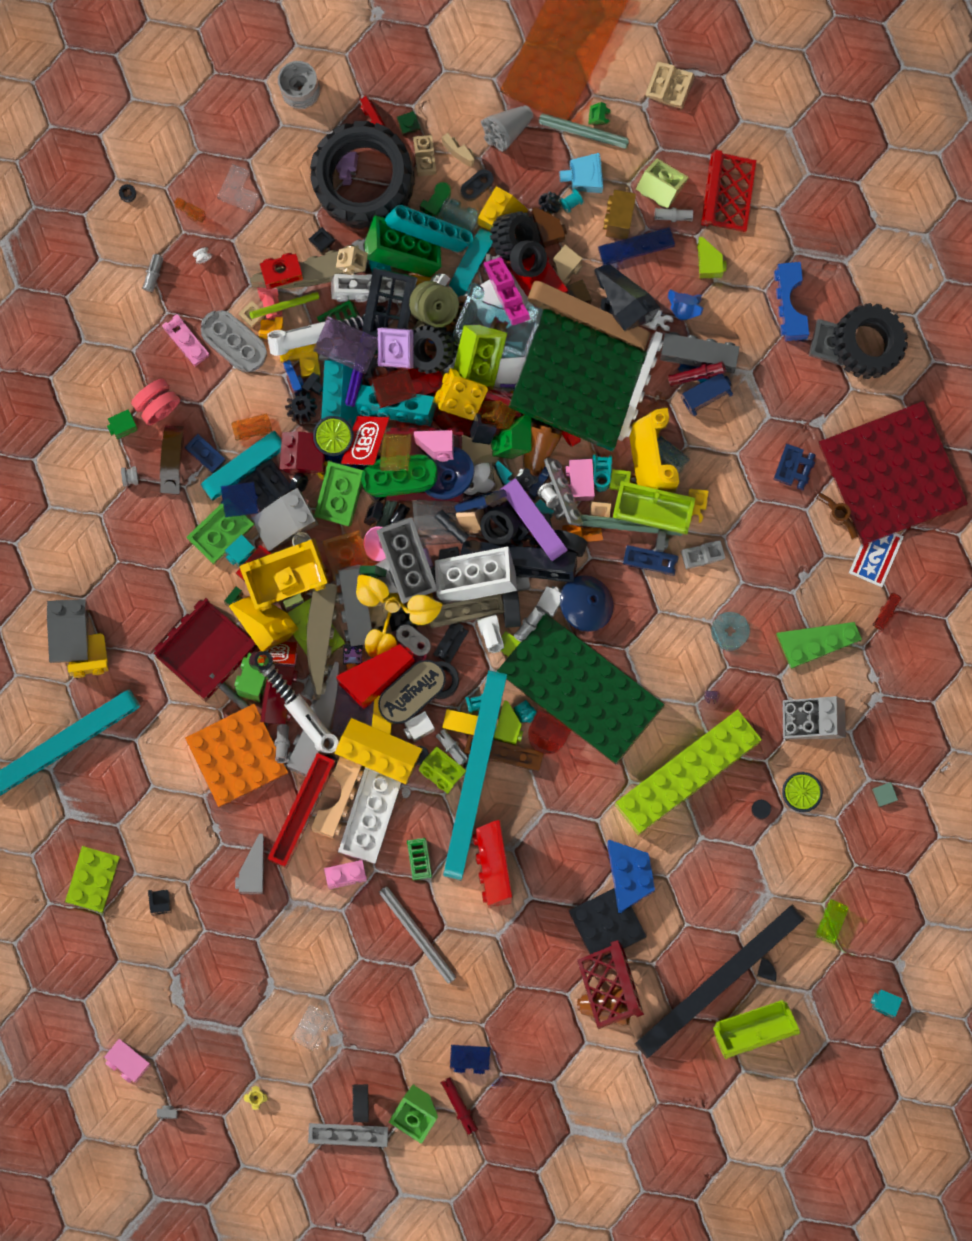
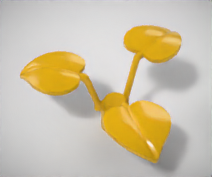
M358 575L356 590L358 600L363 605L370 607L376 606L379 601L381 603L385 602V609L388 611L383 632L373 629L366 636L365 648L371 658L397 646L396 638L392 634L386 633L391 613L397 612L402 607L406 613H410V621L412 623L425 625L432 622L441 611L442 603L426 595H415L410 598L407 609L404 603L401 602L399 594L389 593V588L383 581L371 576Z

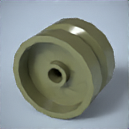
M425 281L413 290L409 306L411 313L416 319L434 327H444L455 318L458 312L459 301L457 294L452 289L434 281Z

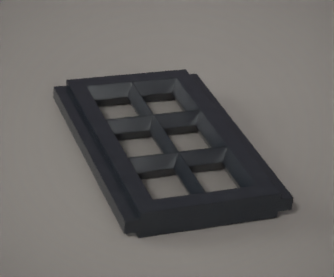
M373 268L361 335L378 339V331L373 330L375 315L385 317L384 328H387L390 318L399 321L397 329H408L411 315L410 297L416 288L417 277ZM382 277L392 279L390 294L380 292ZM396 280L406 282L403 297L393 295ZM379 296L389 298L386 313L376 311ZM392 299L402 301L400 316L390 314Z

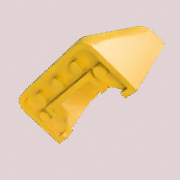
M668 408L654 410L630 425L632 430L629 439L637 485L674 493L679 485L678 471L672 465H661L657 442L659 432L665 429L669 422Z
M315 538L239 566L255 610L259 608L261 611L272 608V603L313 588L315 592L326 588L325 584L329 583ZM290 566L299 585L281 593L273 575Z

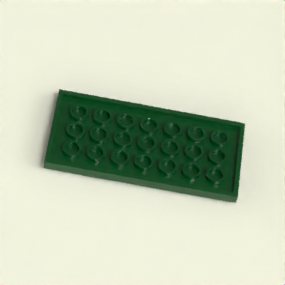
M545 613L536 624L537 628L534 631L532 630L527 638L520 642L497 672L507 674L506 680L617 765L665 705Z

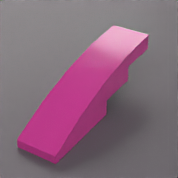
M499 257L483 263L491 284L512 326L530 320V315L522 302V297L515 286L514 279L502 258Z

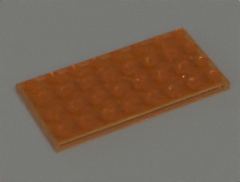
M546 0L500 89V93L547 115L568 121L629 0Z

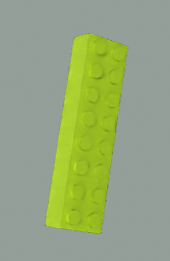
M736 710L616 801L615 807L639 836L760 744L762 739L740 711Z

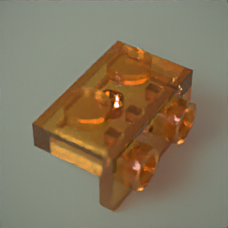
M267 413L231 423L236 441H246L251 437L265 436L272 432L271 422Z

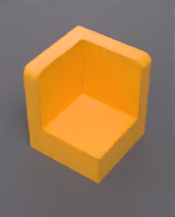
M275 317V321L261 320L258 333L259 338L268 339V333L275 330H283V318Z

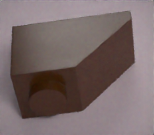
M537 207L532 208L531 214L534 222L538 224L537 228L540 230L539 237L541 238L542 246L545 248L564 242L565 235H567L565 224H561L559 218Z

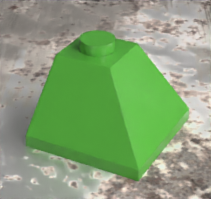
M413 1084L403 1097L389 1123L422 1144L437 1120L438 1115L430 1095Z

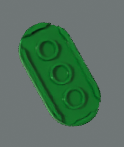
M425 455L375 460L374 465H368L363 470L361 482L365 491L375 497L418 493L430 489L436 483L438 470L435 462Z

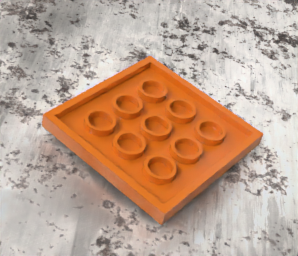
M255 704L185 737L218 807L288 774L284 763L275 761L276 747L265 724L260 722L261 716Z

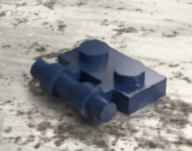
M786 443L773 480L789 486L792 485L793 480H797V489L804 490L805 485L810 480V471L815 466L814 460L816 455L809 453L808 457L804 458L802 457L804 449ZM799 464L804 465L802 474L796 472Z

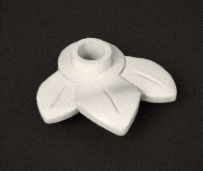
M481 463L474 466L475 472L472 481L474 487L468 488L464 492L467 495H474L477 492L486 493L494 486V482L488 479L490 475L489 463Z

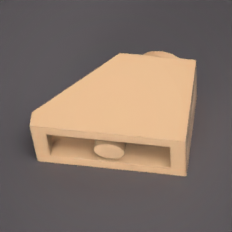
M476 507L456 513L458 522L465 531H469L471 534L480 532V522L484 515V508L477 510Z

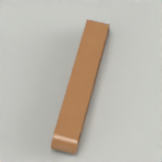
M538 281L533 283L527 299L531 304L542 309H549L556 314L572 319L574 322L581 323L591 329H595V331L597 330L609 337L611 336L645 351L650 337V332L636 327L624 331L612 314Z

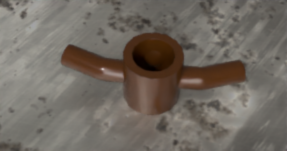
M819 493L816 499L829 506L832 523L835 525L844 524L848 529L851 540L859 538L854 524L849 519L851 514L849 506L845 503L836 504L831 498ZM842 510L845 513L844 518H838L835 515V511Z

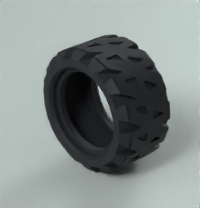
M353 121L354 124L345 123L334 128L333 132L325 135L317 145L318 149L314 152L310 165V179L321 206L327 211L329 216L339 223L346 224L348 227L357 229L368 227L370 229L375 216L386 218L397 205H408L413 194V186L415 185V172L410 155L397 134H394L389 128L378 123ZM371 148L380 151L392 162L393 175L389 187L381 196L369 202L357 203L344 199L335 191L333 186V174L336 165L344 155L355 149Z

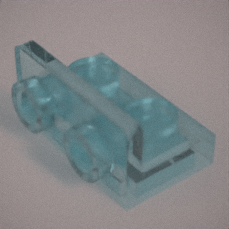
M451 198V200L444 201L437 218L467 229L472 233L479 214H477L478 211L472 207L465 208L461 206L460 201Z
M660 436L657 439L660 459L667 465L674 466L678 473H680L690 458Z

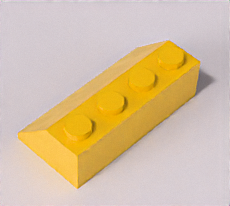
M351 718L334 754L401 783L408 784L422 748Z

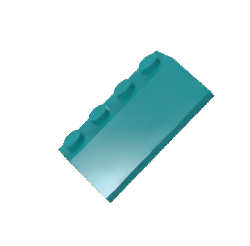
M325 360L321 419L327 416H339L348 421L353 429L356 417L361 416V414L357 413L356 405L355 407L346 406L345 400L354 364L345 361Z

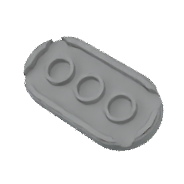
M222 310L213 311L203 318L201 322L202 338L236 369L243 372H253L264 364L267 357L264 342L231 313Z

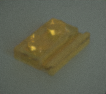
M383 434L381 471H400V469L409 471L411 434H408V436H402V434Z

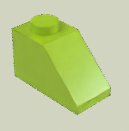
M699 237V279L722 278L723 272H726V260H723L722 253L705 238Z
M504 700L493 740L516 746L517 741L521 742L524 731L520 730L521 723L508 701Z

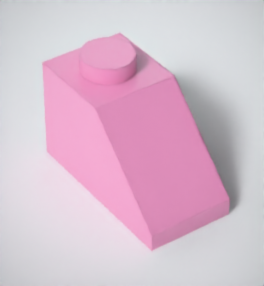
M452 430L414 431L416 444L434 460L441 462L454 460V437Z

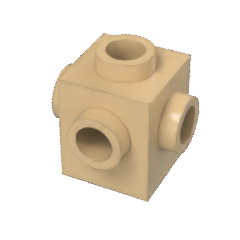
M354 246L339 249L336 268L343 270V273L347 275L363 272L366 268L368 253Z

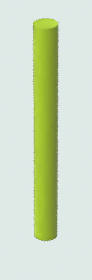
M314 292L251 311L249 314L251 319L317 300L319 299V294Z

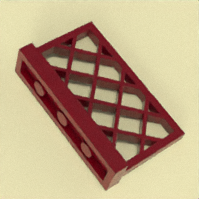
M618 940L611 942L612 946L577 960L598 1029L634 1015L637 1018L644 1015L624 947ZM612 954L609 964L601 962L605 955ZM589 961L595 962L591 972L585 970L584 963ZM599 965L607 967L602 976L595 974ZM611 969L617 972L614 981L607 979ZM592 977L600 979L596 988L589 985ZM604 981L612 984L607 993L600 990ZM616 986L622 988L619 998L612 996ZM598 993L605 996L601 1005L594 1002ZM609 998L617 1001L612 1010L605 1007ZM621 1003L628 1007V1011L622 1014L617 1012ZM602 1011L609 1012L608 1019L600 1022L599 1017Z

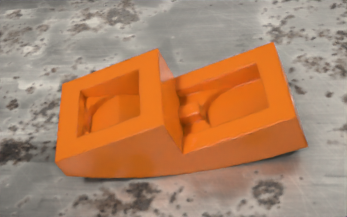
M571 524L562 525L563 531L576 534L587 542L603 540L602 528H582V526Z

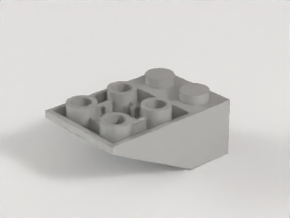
M834 696L783 701V739L846 738L844 699Z

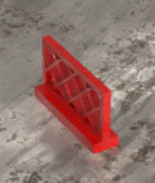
M715 149L710 156L701 226L708 227L711 225L741 232L747 231L757 160L725 154L721 150ZM723 160H730L734 167L727 171L723 165ZM743 163L751 164L750 172L746 175L740 168V165ZM734 169H737L742 176L737 181H734L729 174ZM725 175L732 183L727 188H724L720 182L721 178ZM743 179L748 184V189L744 192L737 185ZM732 186L740 194L734 199L727 192ZM722 193L729 200L724 206L718 201V196ZM740 197L746 203L745 207L741 210L734 202ZM729 204H732L737 211L731 217L724 209ZM719 211L727 219L724 222L715 221L716 213ZM739 214L743 220V226L736 225L732 218Z

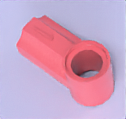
M257 287L260 301H262L264 307L279 303L277 288L267 290L266 288ZM282 310L267 314V320H275V317H282Z

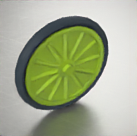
M327 416L321 419L315 426L313 440L318 450L328 456L341 455L351 447L353 442L352 427L342 417Z
M797 772L789 776L784 782L782 795L785 803L792 810L809 812L820 804L823 788L820 781L814 775L807 772Z

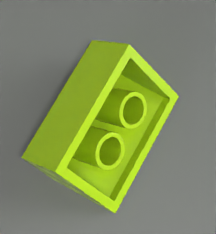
M464 325L453 369L458 371L460 377L486 386H494L507 333L481 325Z

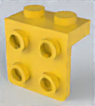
M450 368L443 377L441 389L435 395V402L442 411L474 420L488 388L486 385L460 377L456 369Z
M103 634L88 635V661L69 662L67 666L70 676L81 678L85 674L101 675L109 671Z

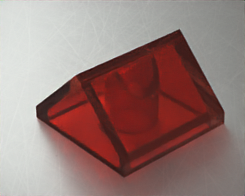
M399 368L368 378L380 408L416 397L408 368Z

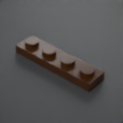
M471 734L468 735L464 751L467 755H470L474 737ZM493 740L489 760L539 772L544 752Z

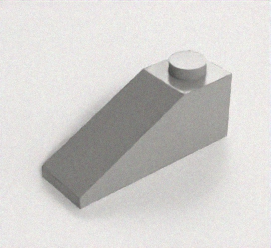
M263 834L258 835L239 872V877L235 878V889H239L240 894H263Z

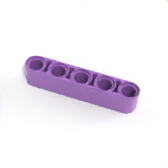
M516 478L501 488L506 491L507 496L505 498L551 561H554L567 551V548Z

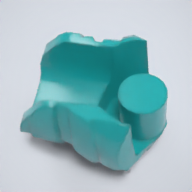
M527 700L513 707L514 713L521 724L524 722L531 723L537 713Z

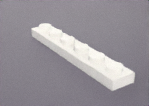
M657 331L652 335L646 351V357L618 438L620 441L625 437H629L631 433V420H635L638 414L637 404L642 402L645 394L642 391L644 385L647 386L650 381V368H654L657 362L656 352L662 348L664 341L661 338L663 334Z

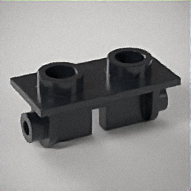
M459 623L451 624L433 655L447 663H451L469 631L464 629V626Z

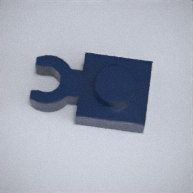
M544 467L538 477V482L533 484L528 496L534 501L538 496V489L545 484L550 476L547 467Z

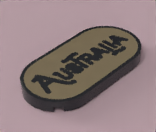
M422 660L411 666L381 694L378 708L382 718L392 724H404L411 720L444 689L446 677L442 667L431 660Z

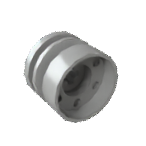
M292 61L280 70L278 85L284 101L290 107L305 109L317 101L320 95V85L315 70L311 65L303 61Z

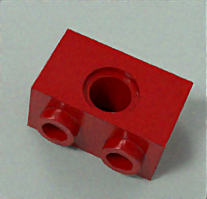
M286 253L281 258H268L263 260V263H259L267 290L303 280L296 253ZM278 267L286 268L283 273L276 272Z

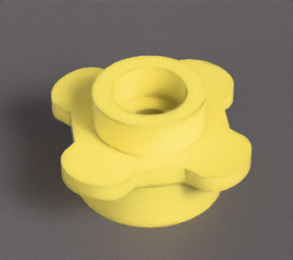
M258 1086L252 1087V1091L244 1096V1101L249 1102L254 1110H258L260 1105L268 1099L267 1095L263 1094Z

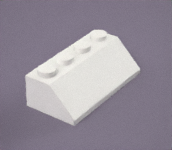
M509 547L435 561L436 594L443 604L517 591L516 572Z

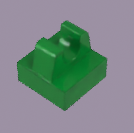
M599 102L590 106L588 124L595 126L610 122L609 119L605 118V114L611 113V110L606 107V103Z

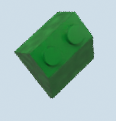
M524 415L508 422L493 437L491 442L493 457L514 459L531 452L530 416Z

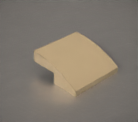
M657 62L645 95L658 102L683 109L695 75L692 72L676 69L674 65Z

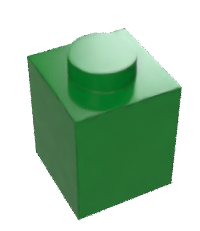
M129 409L108 418L109 425H107L109 433L111 436L115 435L117 440L138 431Z

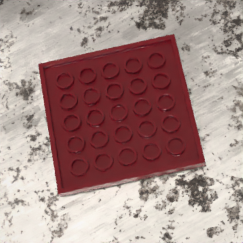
M924 401L818 442L843 503L850 508V519L855 526L862 546L968 505Z

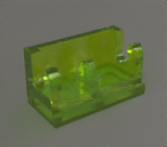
M830 899L814 937L835 945L849 910L848 906Z

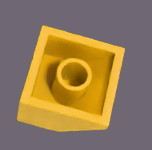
M496 186L479 214L477 224L491 231V228L494 227L493 222L497 221L498 217L519 211L527 213L528 209L513 195Z

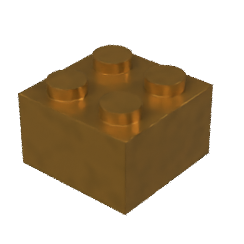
M614 190L613 196L609 195L606 211L609 213L605 215L603 230H607L606 237L628 240L636 193Z

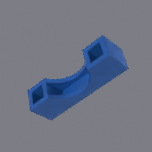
M801 262L778 264L777 269L774 270V280L778 281L779 287L776 288L777 300L780 299L781 306H778L779 318L782 317L783 324L780 325L781 336L785 337V341L808 339L809 327L807 316L798 313L790 302V293L800 286L803 281Z

